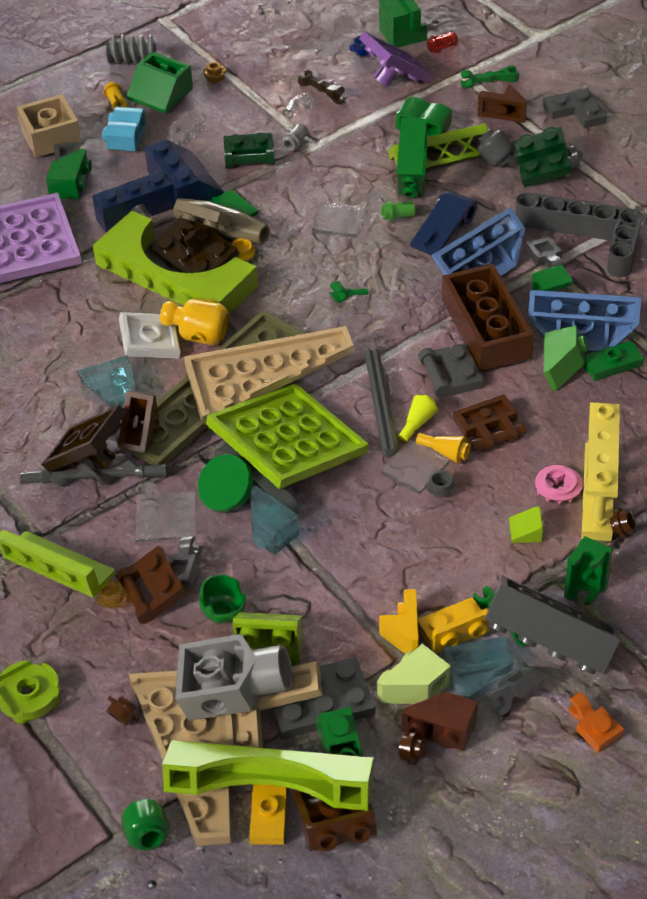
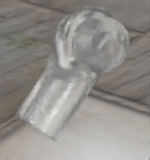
M304 92L290 100L282 114L285 118L292 119L302 105L306 109H310L316 102V99L310 96L311 93Z

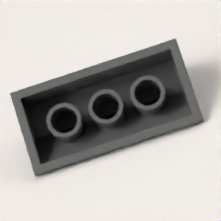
M503 575L485 615V620L490 621L489 626L494 630L505 634L507 630L519 635L518 640L532 647L540 644L549 649L547 653L563 661L568 657L578 662V668L590 674H595L596 671L602 674L605 673L620 641L618 628Z

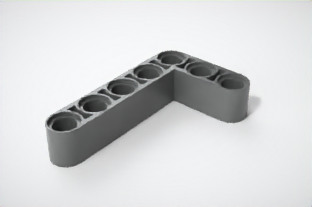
M530 192L521 193L516 197L515 214L524 227L609 240L611 244L607 271L614 277H626L630 274L640 238L642 214L638 210Z

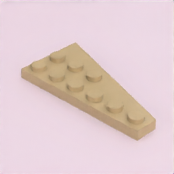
M347 326L184 356V364L202 424L206 423L207 415L272 392L354 353V344Z
M177 671L129 674L131 686L162 762L171 740L227 745L225 715L190 721L187 719L175 700ZM229 786L199 795L175 793L196 846L231 844Z

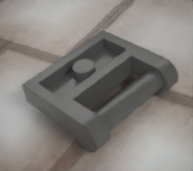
M465 343L436 350L424 348L419 352L418 358L421 364L427 368L434 383L433 390L437 397L442 398L483 388L484 380ZM442 362L451 382L444 380L436 363Z

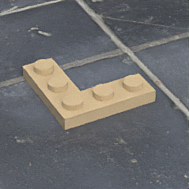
M314 661L291 667L292 687L290 691L261 695L252 711L225 715L227 745L263 748L261 710L323 696L320 667L317 662Z

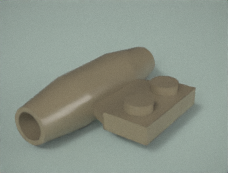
M186 198L177 199L174 205L173 214L176 218L179 219L182 216V218L193 222L199 221L220 237L230 241L242 238L250 240L252 244L264 245L270 235V227L267 224L244 212L210 201Z

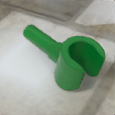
M339 281L330 284L334 292H329L334 301L339 303L343 302L347 296L368 295V288L345 289Z

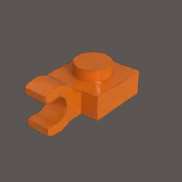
M581 692L570 698L569 701L573 705L568 707V711L574 718L580 721L577 723L576 731L597 753L623 736L624 728L602 706L594 711L589 700Z

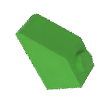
M577 326L544 333V374L552 391L558 390L585 364V352H588V342L585 335H580Z

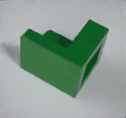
M562 265L534 272L532 274L531 290L555 291L572 286L573 280Z

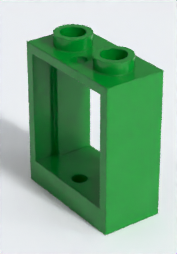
M401 117L397 183L398 195H403L407 198L424 196L428 142L427 118Z

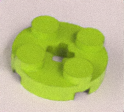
M31 660L20 661L10 665L0 674V710L6 716L13 718L16 723L25 724L30 720L40 718L59 705L61 699L59 679L55 670L48 664L41 662V665L31 664ZM27 686L29 689H33L35 687L32 693L22 694V688Z

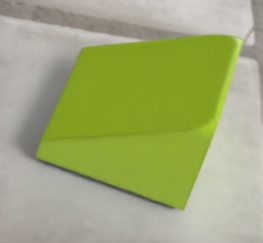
M540 506L509 517L511 543L542 542L543 525Z

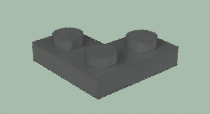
M588 88L543 98V107L551 119L575 115L583 128L606 124L607 115Z

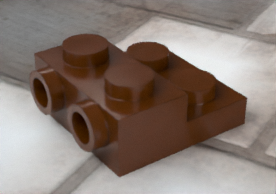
M292 789L293 799L310 851L319 849L323 852L333 850L338 844L350 841L364 843L371 836L377 835L375 814L370 802L368 811L333 808L319 798Z

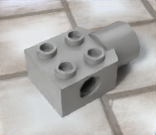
M242 634L179 644L175 700L189 721L252 711L261 695L291 690V663L288 652L283 645L251 650Z

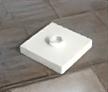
M120 312L119 324L125 356L179 359L181 351L175 325L171 327L164 326L160 322V314Z

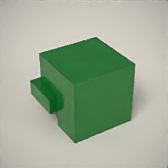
M379 0V30L390 44L399 48L427 40V23H421V9L414 0Z

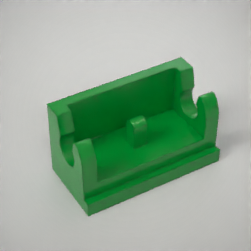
M587 536L583 537L568 558L564 598L572 601L580 591H586L589 593V596L585 599V605H590L596 600L601 591H606L608 588L612 548Z

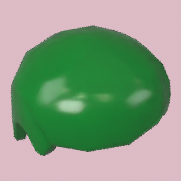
M223 574L212 575L203 581L199 593V606L208 620L218 624L231 623L239 612H244L246 594L242 593L240 582L236 578Z

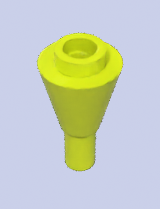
M428 395L414 396L406 425L398 435L399 440L408 443L414 432L438 413V408L433 398Z

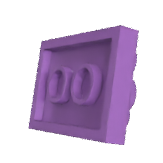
M365 31L362 33L359 40L366 45L364 49L376 57L378 55L380 57L378 62L381 63V66L373 76L377 81L389 87L398 73L401 75L408 73L407 75L416 82L420 80L427 83L431 82L434 75L408 52Z

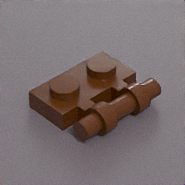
M505 394L453 412V420L464 436L469 438L477 435V439L470 441L473 451L480 449L486 451L494 448V444L503 441L512 442L517 440L518 436L527 432L524 423L513 425L512 422L517 421L518 413ZM497 427H500L501 429L500 431L494 433L489 432V430H492Z

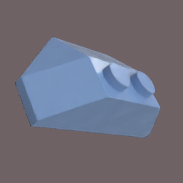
M509 207L432 255V258L444 275L494 264L499 275L502 276L517 266L525 227L513 209Z
M530 290L528 319L543 337L545 332L577 326L580 335H585L587 339L588 352H596L618 345L639 326L641 297Z

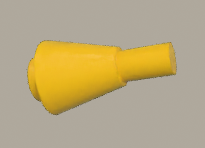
M418 433L416 438V444L433 448L434 451L456 464L466 460L470 452V443H467L466 436L433 437Z

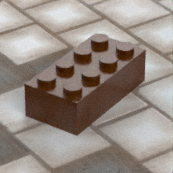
M494 264L442 276V301L480 371L532 358L534 334Z

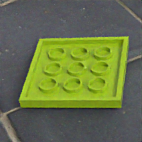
M296 383L207 415L206 425L279 489L368 452L369 444Z

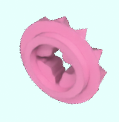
M564 465L545 467L535 478L538 496H544L546 502L555 500L558 505L562 501L571 503L574 497H579L583 486L582 478L578 472ZM564 480L563 487L560 486L558 489L553 488L554 485H558L559 483H562V481Z

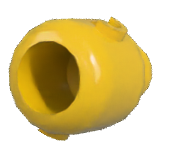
M192 298L183 307L178 306L173 301H167L163 304L160 312V322L164 326H179V333L183 339L208 346L220 344L228 326L229 312L227 308L212 299Z

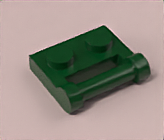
M272 132L223 136L225 168H233V165L258 163L275 165Z

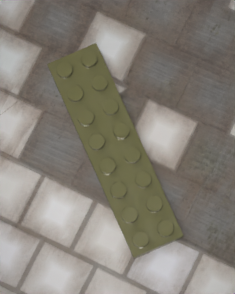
M262 310L217 350L305 334V332ZM188 375L157 401L160 424L147 453L127 450L150 465L169 463L208 428L206 423L202 424ZM119 435L116 436L117 445H118Z

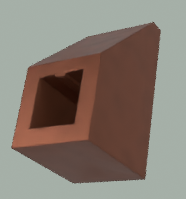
M445 692L407 706L402 712V732L410 734L412 731H418L424 739L439 743L445 748H455L464 751L477 721L478 701Z

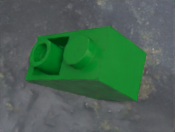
M81 148L51 163L46 177L49 194L58 193L60 199L79 200L81 191L86 188V176L91 173L92 168L91 159L87 158L86 149Z
M351 707L318 714L315 725L322 753L363 757Z

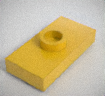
M253 784L249 833L250 844L284 845L287 787Z

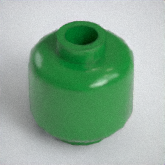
M153 799L136 800L129 804L121 815V825L126 839L137 850H153L159 847L169 835V822L161 804Z

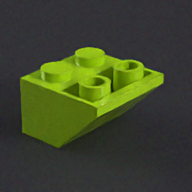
M239 612L233 618L234 635L242 634L251 650L283 645L288 652L291 665H300L303 642L302 615Z

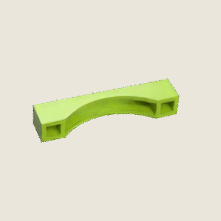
M171 740L162 764L164 792L199 795L228 786L247 784L274 785L308 793L321 799L333 808L368 811L373 788V758Z

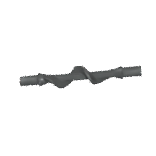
M126 461L118 469L91 470L86 462H80L76 471L50 472L42 470L20 472V483L47 484L52 482L57 486L65 487L70 485L75 479L96 478L102 485H107L119 476L133 475L142 479L145 477L167 476L166 464L136 465L131 461Z

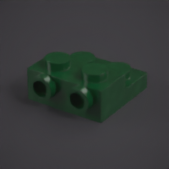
M548 127L542 133L535 135L525 134L519 140L513 141L521 181L524 187L573 173L562 127Z

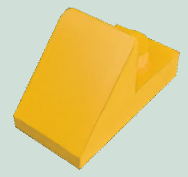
M404 589V602H397L398 615L379 616L380 635L404 654L418 648L416 589Z

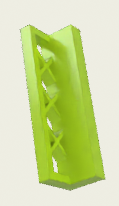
M486 123L427 137V151L435 149L440 152V155L436 161H430L426 158V169L481 156L478 150L469 144L472 140L479 139L488 130ZM399 144L393 145L387 150L390 160L395 159L396 166L398 163ZM459 144L463 149L460 155L454 156L446 151L448 146Z

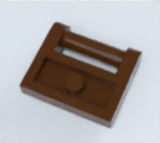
M159 545L130 567L118 570L115 575L119 585L124 586L136 609L135 616L139 623L152 621L188 594L165 550ZM140 577L143 578L154 599L149 604L146 603L135 583Z

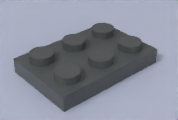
M357 657L319 666L323 696L271 708L281 739L316 731L315 720L318 714L351 707L354 720L376 715L375 705Z

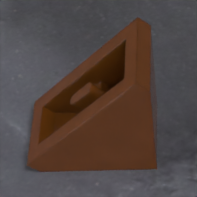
M126 390L124 410L127 413L121 422L122 426L120 428L117 448L147 453L160 424L156 395Z

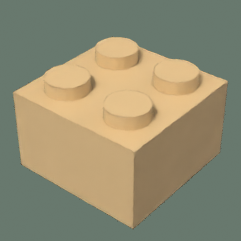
M63 94L16 107L21 132L35 158L54 153L55 144L79 142V145L82 144L78 120Z

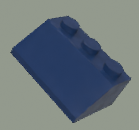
M167 139L144 147L147 171L149 174L163 171L173 185L175 203L180 198L211 201L212 197H218L224 193L192 151Z

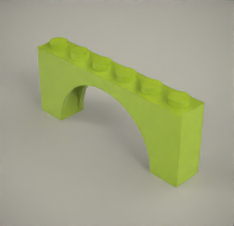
M134 211L128 213L93 244L96 265L139 284L143 288L154 291L165 298H169L182 306L192 298L212 299L224 305L230 314L258 287L257 266L237 257H234L231 261L218 268L198 273L173 272L157 266L145 255L148 246L155 239L152 219Z

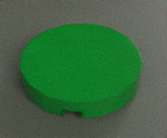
M231 454L218 455L210 460L202 469L198 479V494L201 501L209 509L219 513H229L227 511L237 510L242 507L249 499L254 486L251 467L240 457Z

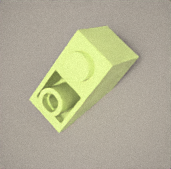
M422 644L416 650L407 652L401 662L392 670H386L382 673L377 681V699L382 704H415L437 696L450 685L451 665Z

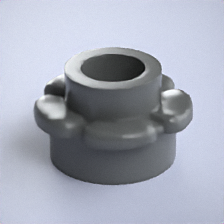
M435 471L430 475L426 489L436 497H446L455 490L453 477L447 471Z

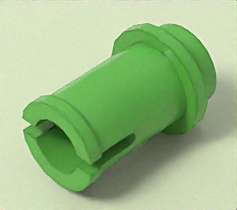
M387 201L386 204L381 206L382 218L393 221L394 218L414 217L415 206L413 201L400 203Z

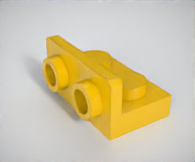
M473 597L417 619L418 630L435 654L444 650H451L460 643L472 638H480L490 631V621L485 620L488 609L481 610Z

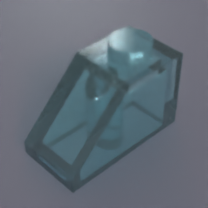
M256 485L252 487V539L259 548L266 549L275 556L299 536L298 515Z

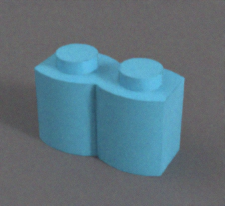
M116 106L113 113H109L108 125L103 128L102 139L103 142H106L107 149L137 151L141 136L146 127L145 108Z

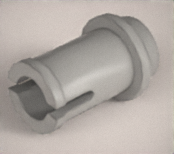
M303 123L295 124L293 129L282 137L284 149L287 151L297 150L302 139L308 134L307 126Z

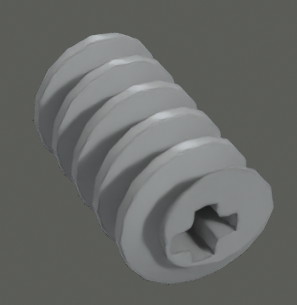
M112 34L111 40H108L106 46L107 62L111 64L114 59L117 64H120L122 60L126 64H130L133 59L134 63L138 64L141 58L143 60L152 51L156 53V44L152 34H149L147 41L144 40L142 34H140L138 41H135L133 34L130 35L129 41H126L124 34H121L119 41H117L115 34Z

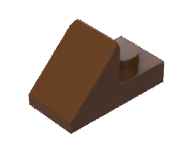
M511 84L507 85L504 94L480 91L478 96V116L525 123L527 100Z

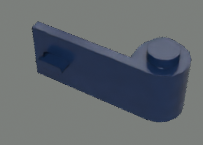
M451 190L441 193L437 199L436 206L411 241L410 247L431 256L444 248L460 222L468 225L473 220L477 212V201Z

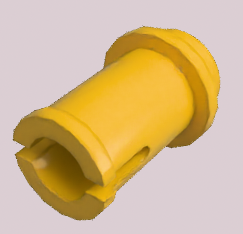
M116 82L107 83L103 92L104 96L109 99L113 110L118 104L121 107H126L127 102L122 95L120 84Z

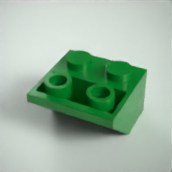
M152 51L138 63L127 93V100L166 114L193 89L191 65Z

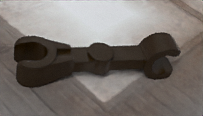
M305 70L304 76L297 75L299 85L315 87L319 92L326 93L334 103L340 104L346 100L345 97L341 96L345 92L344 87L330 86L325 81L314 78L311 70Z

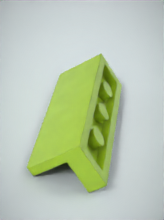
M4 529L0 532V550L3 558L92 598L115 576L113 568L28 531H25L21 536Z

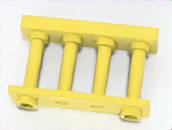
M590 402L588 443H585L581 539L587 536L593 540L612 541L613 530L610 519L613 517V498L618 496L620 404Z

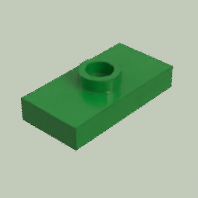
M628 341L585 355L583 367L593 381L643 366L644 357L632 341Z

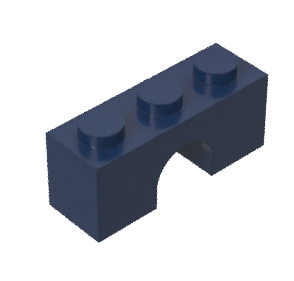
M162 170L92 195L96 220L106 233L139 204H144L152 216L171 210L175 205L173 185Z

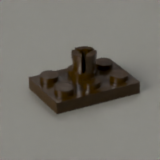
M182 216L149 247L154 255L180 273L209 271L228 263L240 254L235 246L199 221L193 222L182 218Z
M119 404L70 426L41 465L47 471L52 472L59 468L63 470L75 461L80 463L87 458L95 465L94 467L97 470L106 469L113 462L112 460L116 458V455L107 448L106 440L121 428L122 424L120 421L127 412Z

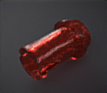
M450 31L440 36H431L427 41L428 50L431 53L438 54L443 49L456 46L458 42L457 35L454 31Z

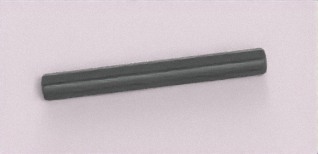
M369 349L365 353L382 454L386 457L390 455L395 456L398 453V445L381 355L378 349Z

